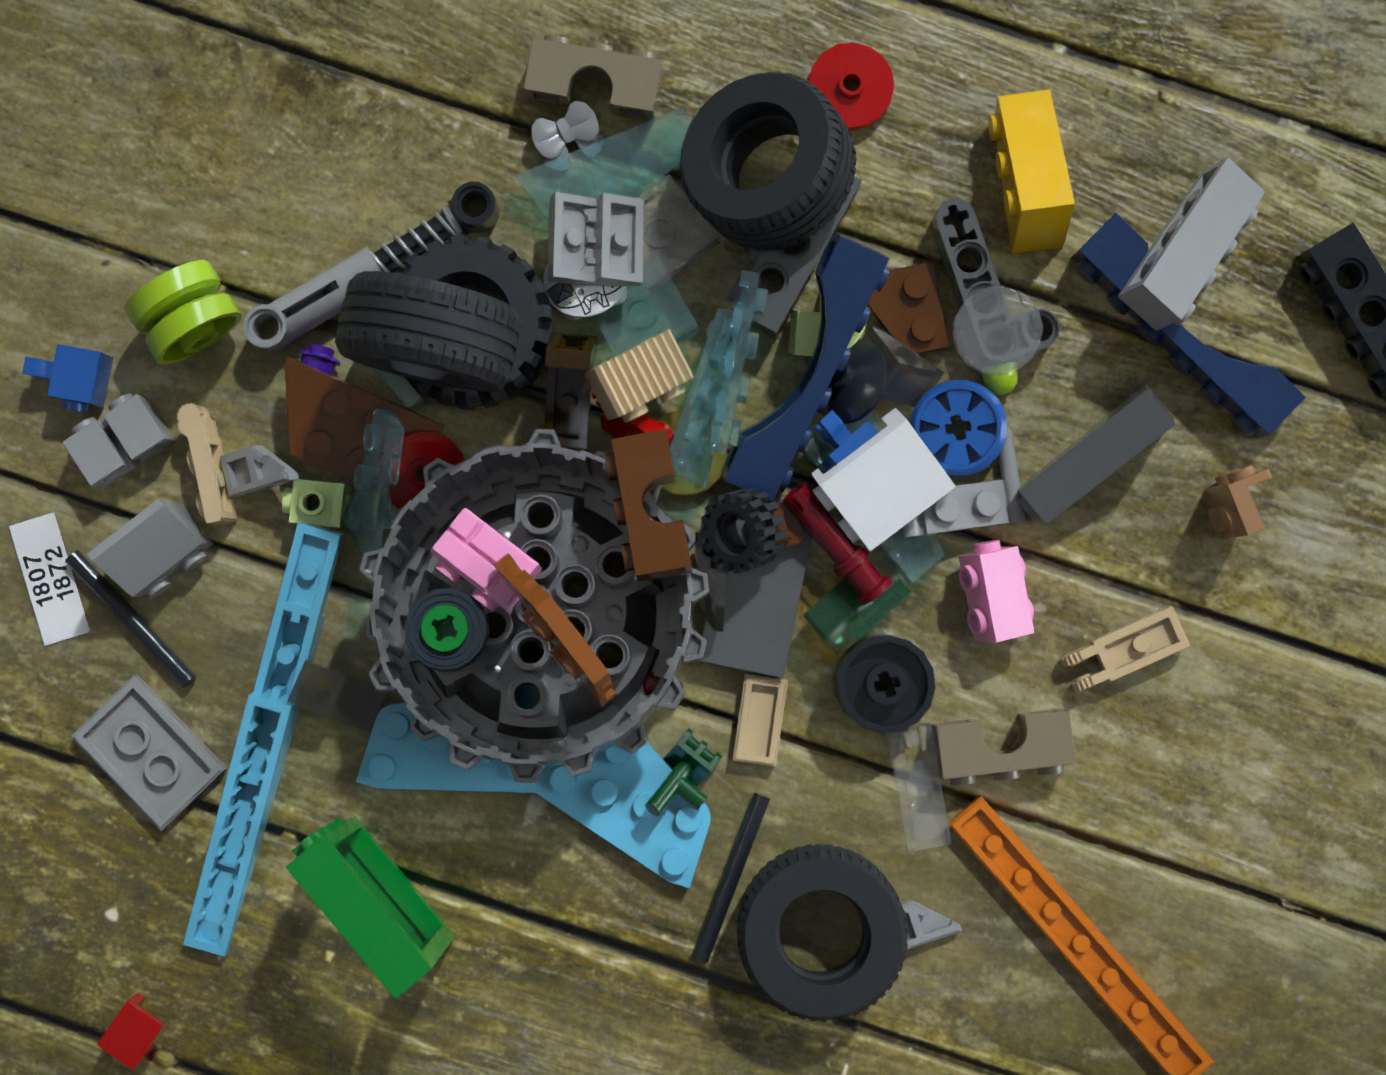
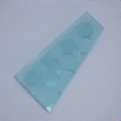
M680 108L517 174L515 177L548 222L550 197L555 192L598 198L602 193L634 198L680 164L682 143L686 137L685 135L691 120L684 110Z

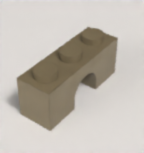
M545 35L544 39H532L524 92L529 101L569 107L575 86L586 78L596 77L606 81L612 88L610 101L612 115L654 122L663 76V62L660 59H655V54L645 50H631L630 54L614 52L611 46L599 42H589L587 47L570 44V40L562 36Z
M1060 708L1018 713L1020 726L1018 739L1011 747L1001 751L991 750L987 746L983 738L980 720L967 719L933 723L932 730L938 776L942 779H950V785L958 786L977 783L976 776L993 774L994 780H1011L1020 778V770L1037 768L1038 775L1064 773L1063 765L1076 764L1070 712Z

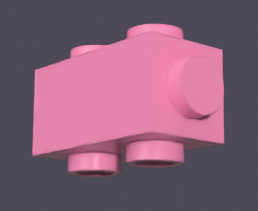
M992 540L974 544L975 552L958 556L960 562L959 581L965 590L969 609L967 623L974 635L975 642L997 643L1035 633L1032 622L1034 609L1031 601L1028 599L1024 580L1026 567L1019 554L1018 546L1001 547L1000 540Z

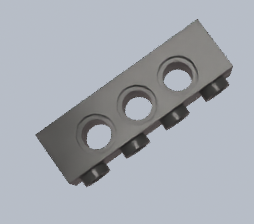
M854 176L855 179L851 185L850 194L846 197L847 200L841 206L840 211L819 233L814 236L812 235L806 241H802L804 250L800 254L794 256L787 255L781 249H771L770 251L753 250L748 262L754 264L747 279L739 276L727 297V300L733 302L730 307L731 315L768 336L776 338L824 253L833 232L838 228L862 183L861 179ZM765 274H775L781 279L783 287L777 293H765L758 285L759 278Z

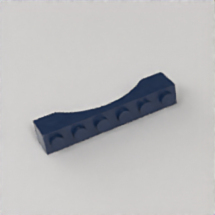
M1115 213L1071 257L1077 263L1075 266L1076 271L1088 283H1098L1108 293L1106 299L1116 311L1123 315L1128 313L1140 324L1137 327L1139 333L1151 344L1157 345L1159 343L1171 355L1168 359L1175 369L1185 376L1191 374L1202 385L1200 391L1208 401L1215 406L1223 405L1234 416L1231 421L1241 433L1248 437L1253 435L1256 439L1270 435L1306 397L1274 366L1255 365L1227 357L1206 346L1187 331L1182 324L1176 325L1173 323L1156 331L1121 300L1118 295L1149 249L1148 243L1125 220Z
M833 232L815 270L820 293L821 319L817 344L809 366L796 388L778 408L758 423L738 433L721 469L726 482L742 489L755 488L758 489V493L765 492L770 496L768 500L772 502L778 491L783 493L786 490L793 475V468L790 465L796 452L803 453L810 441L812 429L809 428V425L815 413L821 414L828 404L831 396V389L828 386L835 372L840 374L849 360L851 349L847 348L854 332L860 333L867 323L870 315V308H867L868 302L873 292H880L888 279L890 268L886 265L890 258L842 234Z

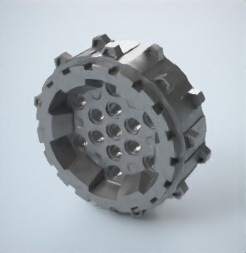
M536 429L526 445L507 448L506 446L496 445L482 449L481 452L472 455V458L456 466L440 458L433 460L423 468L426 487L412 501L409 500L404 508L398 511L391 522V532L384 547L364 553L359 569L361 573L374 583L373 602H370V617L365 619L366 637L377 642L381 656L368 673L377 691L399 692L408 704L406 707L414 714L410 729L422 741L426 742L439 736L449 739L451 763L471 770L484 758L492 760V758L501 760V762L509 765L515 782L536 783L545 765L561 764L571 776L575 777L591 772L593 758L598 755L597 753L613 745L630 754L635 753L646 745L643 723L655 710L658 711L660 708L676 709L685 695L677 680L682 664L703 660L707 643L706 639L692 629L691 612H694V604L709 595L708 576L706 573L692 568V572L637 582L635 570L627 571L625 575L618 578L610 577L604 572L605 564L610 558L615 556L623 557L621 544L630 543L627 525L617 526L613 499L621 497L619 480L609 481L605 459L606 453L598 451L593 455L583 450L578 452L562 448L555 430ZM660 485L653 488L647 494L643 503V509L651 519L657 522L668 523L671 522L668 515L665 516L656 504L662 487ZM467 508L529 557L536 552L549 554L551 557L550 566L540 573L535 581L554 599L570 621L577 620L584 624L585 634L583 639L597 657L600 651L608 645H615L623 651L621 663L617 667L606 668L614 685L612 689L617 695L603 707L600 706L580 678L575 680L569 673L566 674L549 653L555 647L551 640L546 642L541 636H536L521 616L524 612V605L520 600L508 613L500 606L494 612H491L481 604L488 619L492 616H502L505 618L506 630L498 638H488L483 653L473 664L462 670L440 672L427 668L413 657L406 644L404 625L408 612L421 596L434 589L454 588L467 592L470 596L476 589L463 578L455 584L435 568L439 559L430 552L443 533L449 529V526L462 509ZM539 508H548L554 512L552 523L545 528H536L531 525V516ZM684 525L690 552L696 543L688 525ZM574 576H581L588 581L586 593L578 598H571L564 592L567 580ZM532 640L540 641L544 646L543 657L536 663H524L520 654L523 645ZM655 671L653 676L660 680L650 695H645L643 684L650 672ZM527 685L537 686L541 694L540 702L537 706L527 710L520 708L517 696L521 688Z

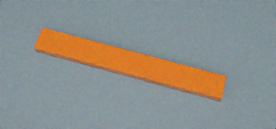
M978 795L947 823L1166 1075H1201L1215 1063L982 796Z

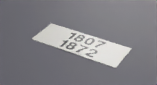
M49 513L9 526L44 645L47 646L90 632L72 569L65 562L68 556L55 513Z

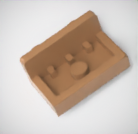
M1252 465L1242 469L1238 468L1215 477L1217 486L1205 490L1211 508L1208 509L1209 520L1217 533L1221 532L1224 539L1248 536L1265 529L1248 487L1272 478L1269 469L1255 472Z

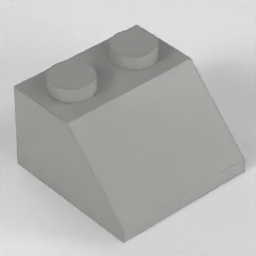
M157 499L87 553V556L130 596L146 597L148 595L152 599L172 585L169 578L182 568L187 572L204 561L207 557L204 551L212 546L213 543L182 503Z

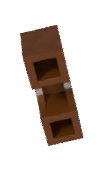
M667 429L611 439L613 453L605 454L609 481L619 480L621 497L613 499L617 526L627 525L630 543L621 544L626 572L635 570L637 582L692 572L683 520L668 523L657 522L651 519L643 509L645 497L653 488L676 483Z

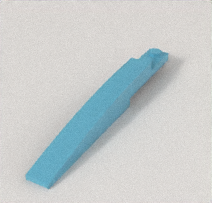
M303 521L297 524L254 691L248 695L185 934L183 942L185 946L223 957L228 954L307 687L326 615H323L344 533Z

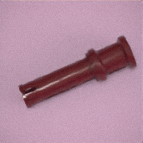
M806 483L800 484L797 487L798 490L794 488L784 497L783 502L789 506L834 561V573L837 577H844L859 595L857 601L860 605L864 606L874 601L889 588L892 583L888 575H881L868 559L869 552L865 547H861V545L855 546L808 489Z

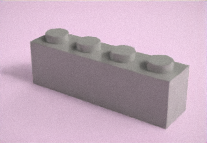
M1229 157L1203 170L1118 297L1156 331L1173 323L1176 325L1183 323L1195 310L1196 306L1193 304V301L1197 295L1204 291L1216 278L1217 273L1214 269L1218 263L1235 249L1237 245L1235 237L1239 231L1256 217L1258 210L1255 207L1265 191Z

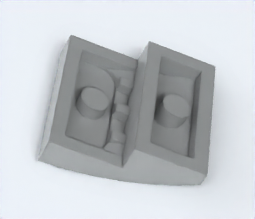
M555 192L550 197L547 281L588 286H640L643 283L644 199L602 193L598 198Z

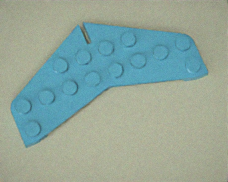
M527 685L521 688L517 696L520 708L527 710L537 706L541 698L539 688L534 685ZM406 702L388 705L378 713L358 772L357 783L376 789L536 793L668 882L690 888L710 825V811L705 802L696 811L677 794L659 816L651 814L646 809L645 804L673 770L647 741L646 745L633 754L615 745L597 753L598 755L593 758L591 772L573 777L561 764L545 765L536 783L515 782L509 765L501 762V760L493 758L488 760L484 758L471 770L451 763L450 740L439 736L426 742L422 741L410 729L414 714L406 707L408 705Z

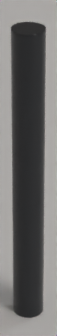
M76 550L67 557L65 562L183 688L196 679L197 676L79 550Z
M756 792L753 794L692 957L704 963L709 961L771 799Z

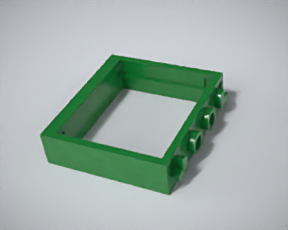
M356 816L346 822H343L338 817L324 828L321 827L315 833H311L292 850L297 858L288 864L286 869L395 999L433 968L455 938V934Z

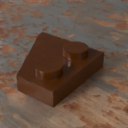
M928 262L890 269L884 287L880 292L874 291L868 302L869 308L873 311V316L888 331L892 341L904 357L948 349L949 343L934 263Z

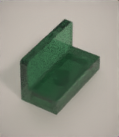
M843 578L804 613V618L832 651L839 655L858 642L911 591L899 578L878 598L862 606L857 601L859 595Z

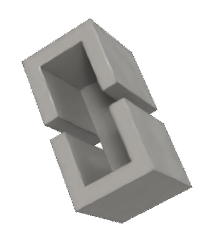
M129 393L117 398L109 404L108 408L110 411L103 415L104 418L99 421L94 417L83 420L72 428L73 435L63 441V444L90 486L106 488L137 468L132 460L139 457L140 461L144 463L177 442L147 397L139 394L132 396Z

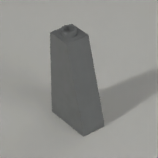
M1145 384L1023 483L1018 490L1023 496L1018 500L1020 505L1034 521L1040 517L1047 525L1175 425L1174 417L1149 386Z

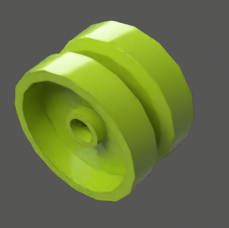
M191 261L157 276L135 292L125 304V313L135 329L149 332L145 343L157 364L167 365L176 363L199 353L226 336L241 321L242 313L232 297L225 293H217L221 287V279L209 261Z

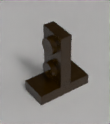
M554 333L546 348L545 367H548L544 429L555 430L561 447L587 449L592 388L589 386L584 373L593 368L594 358L597 354L598 336Z

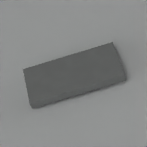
M775 497L773 502L775 501L778 504L783 502V499ZM738 515L736 520L738 535L742 542L749 546L750 532L748 525ZM800 520L799 523L806 541L784 548L782 552L776 553L778 558L768 563V565L743 573H734V570L729 572L723 570V563L717 564L702 635L707 640L703 660L699 661L784 678L812 541L811 533Z

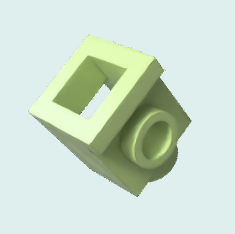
M295 480L293 481V488L286 487L284 490L282 511L289 514V523L298 524L303 521L320 527L347 530L352 486L342 483ZM315 494L320 499V505L316 510L310 511L307 508V498Z

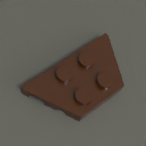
M287 356L284 365L290 454L373 489L381 482V460L386 450L401 435L416 430L436 431L438 433L443 431L444 424L292 357Z

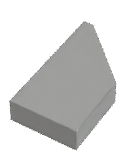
M262 445L250 446L220 456L229 499L240 498L299 479L298 472Z
M912 899L901 902L908 925L907 950L962 931L958 922Z

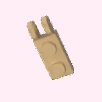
M193 403L181 405L182 407L178 409L179 412L176 413L178 415L176 419L179 420L177 424L179 432L188 437L190 450L187 452V463L191 473L196 476L199 493L196 494V505L202 518H205L206 524L222 526L234 523L238 519L233 498L229 499L220 456L224 455L216 421L213 420L215 416L212 415L213 412L209 411V408L204 406L199 407Z
M1167 606L1091 640L1089 645L1060 657L1063 667H1072L1096 655L1102 669L1081 675L1071 682L1074 691L1078 692L1105 680L1114 681L1188 648L1190 643L1173 606Z

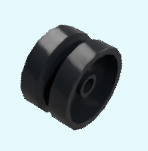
M887 634L865 636L851 644L839 658L833 677L835 697L844 713L863 728L880 733L903 731L919 722L931 707L936 689L934 670L925 653L909 640ZM880 674H885L890 678V686L884 691L876 689L874 682L880 681L878 678Z

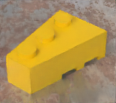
M1049 89L998 96L995 114H991L988 117V127L991 141L997 142L996 168L999 179H1002L1004 208L1007 216L1011 252L1016 254L1062 248L1075 201L1051 91Z

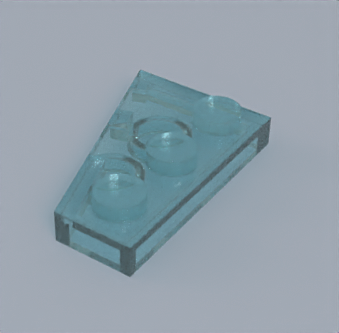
M375 409L372 423L367 424L363 435L365 452L362 464H358L354 471L355 493L352 504L349 503L346 506L344 513L345 528L349 530L362 555L366 552L381 549L383 530L390 529L393 524L394 512L391 511V500L388 490L389 487H395L398 483L405 429L392 410Z

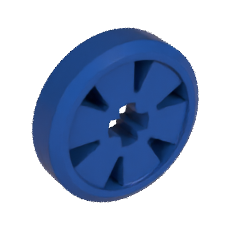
M968 380L946 381L931 388L916 404L910 422L947 475L951 477L975 475L991 466L1000 456L1008 433L1007 418L997 397L984 386ZM960 417L963 423H971V431H965V439L957 440L954 434L947 435V426H953L951 421L953 418Z

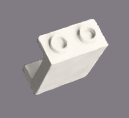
M896 408L881 418L887 425L886 428L828 472L822 474L817 468L811 473L819 486L813 489V492L824 507L830 511L836 506L844 517L838 524L853 544L861 539L870 551L956 487L908 420Z

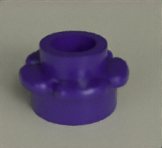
M309 344L308 350H300L298 352L301 362L332 376L335 367H340L341 364L338 359L333 358L335 351L322 345Z

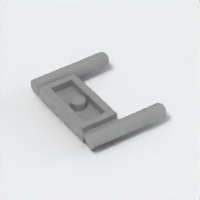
M1009 428L1005 446L998 457L1002 480L956 486L903 526V538L1026 521L1025 510L1018 501L1022 498L1021 493L1018 491L1021 485L1013 435Z

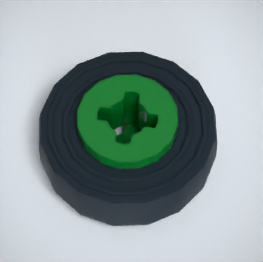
M454 588L434 589L421 596L410 608L404 625L406 644L413 657L427 668L440 672L460 671L473 664L485 650L489 637L488 617L481 604L467 592Z

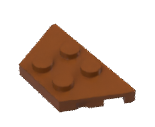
M509 553L496 561L493 566L527 609L521 614L526 624L536 636H541L546 642L551 640L555 647L549 653L566 674L569 673L575 680L580 678L600 706L603 707L617 695L612 689L614 685L608 670L554 599L525 569L522 571Z

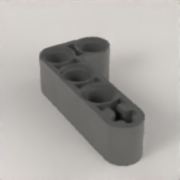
M959 198L943 202L932 219V234L976 359L984 366L991 367L1007 364L1037 354L1048 348L1056 341L1060 333V323L1056 315L1049 310L1041 308L1011 317L974 209L967 201ZM949 214H951L953 219L962 220L957 233L953 225L944 224ZM957 237H959L960 243L955 247H951ZM963 253L971 254L977 261V271L973 273L962 271L957 265V256ZM982 294L989 298L992 305L989 314H980L971 306V297L973 295ZM1029 321H1037L1044 325L1047 333L1045 341L1038 342L1029 337L1027 333ZM988 335H997L1004 340L1006 346L1004 355L996 356L988 352L985 346V340Z

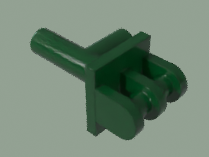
M690 728L684 732L663 758L674 768L645 804L646 809L655 816H659L676 794L696 811L707 799V796L694 785L698 786L713 771L723 755L719 752L713 754L706 748L708 743L705 740L699 742L692 736L694 731Z

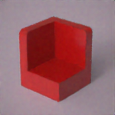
M139 992L125 1002L97 1043L98 1047L132 1070L149 1056L155 1047L153 1044L154 1040L164 1027V1023L141 1007L146 997Z

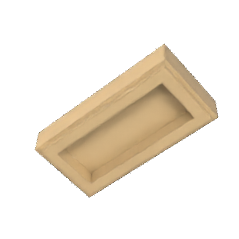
M744 674L733 761L776 767L788 679Z

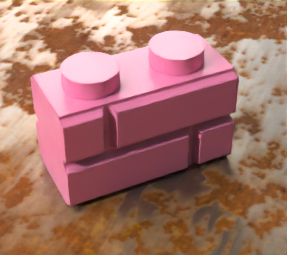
M467 508L462 509L449 526V529L443 533L430 551L439 559L435 568L455 584L461 578L469 582L476 588L471 596L491 612H494L500 606L508 613L519 600L493 566L496 561L509 553L522 571L525 569L534 580L542 570L539 563Z

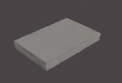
M134 675L71 736L160 831L165 830L228 769L139 675Z

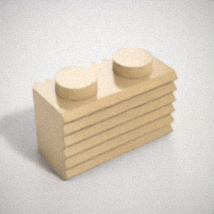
M670 329L584 373L589 386L593 389V393L601 405V409L605 412V417L608 420L622 417L625 423L648 412L649 410L645 403L659 396L662 403L684 393L686 390L683 383L694 378Z

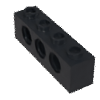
M1353 222L1295 258L1300 264L1298 271L1301 278L1309 287H1314L1322 299L1321 308L1324 315L1332 324H1337L1345 336L1344 345L1347 352L1355 361H1360L1368 373L1367 382L1370 389L1378 398L1384 399L1386 402V359L1383 356V346L1386 343V273ZM1338 269L1344 270L1349 275L1351 280L1349 289H1345L1338 284L1336 280ZM1361 306L1367 307L1373 314L1374 320L1371 327L1365 325L1360 319L1359 311Z

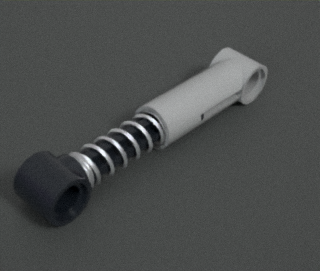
M480 182L462 184L455 191L452 199L447 201L449 205H446V208L443 207L440 214L434 212L433 218L427 222L420 220V226L415 229L408 227L407 233L401 237L394 235L393 242L387 245L381 243V249L376 252H371L367 246L272 303L253 307L247 313L243 322L246 338L251 344L268 353L283 352L292 345L295 339L342 312L341 308L343 299L346 297L345 293L348 282L357 273L363 271L394 273L400 267L402 269L407 268L406 260L412 254L416 253L420 257L429 251L427 245L439 240L443 245L446 244V240L451 238V236H461L465 232L469 235L472 232L483 233L489 231L496 225L500 215V208L493 192L488 186ZM476 198L485 200L487 208L482 215L470 217L465 214L466 206L471 200ZM277 319L279 324L277 334L271 339H263L261 336L262 325L267 320Z

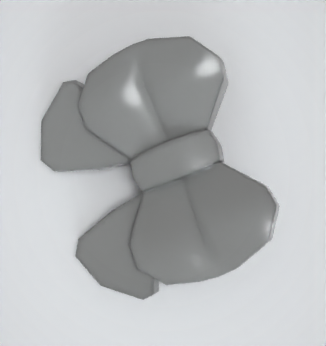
M574 101L569 104L564 118H560L555 122L539 118L535 119L531 126L533 144L543 157H546L543 161L544 165L555 171H568L570 167L566 143L574 140L588 158H594L601 151L604 137L602 134H598L599 126L596 115L585 102Z

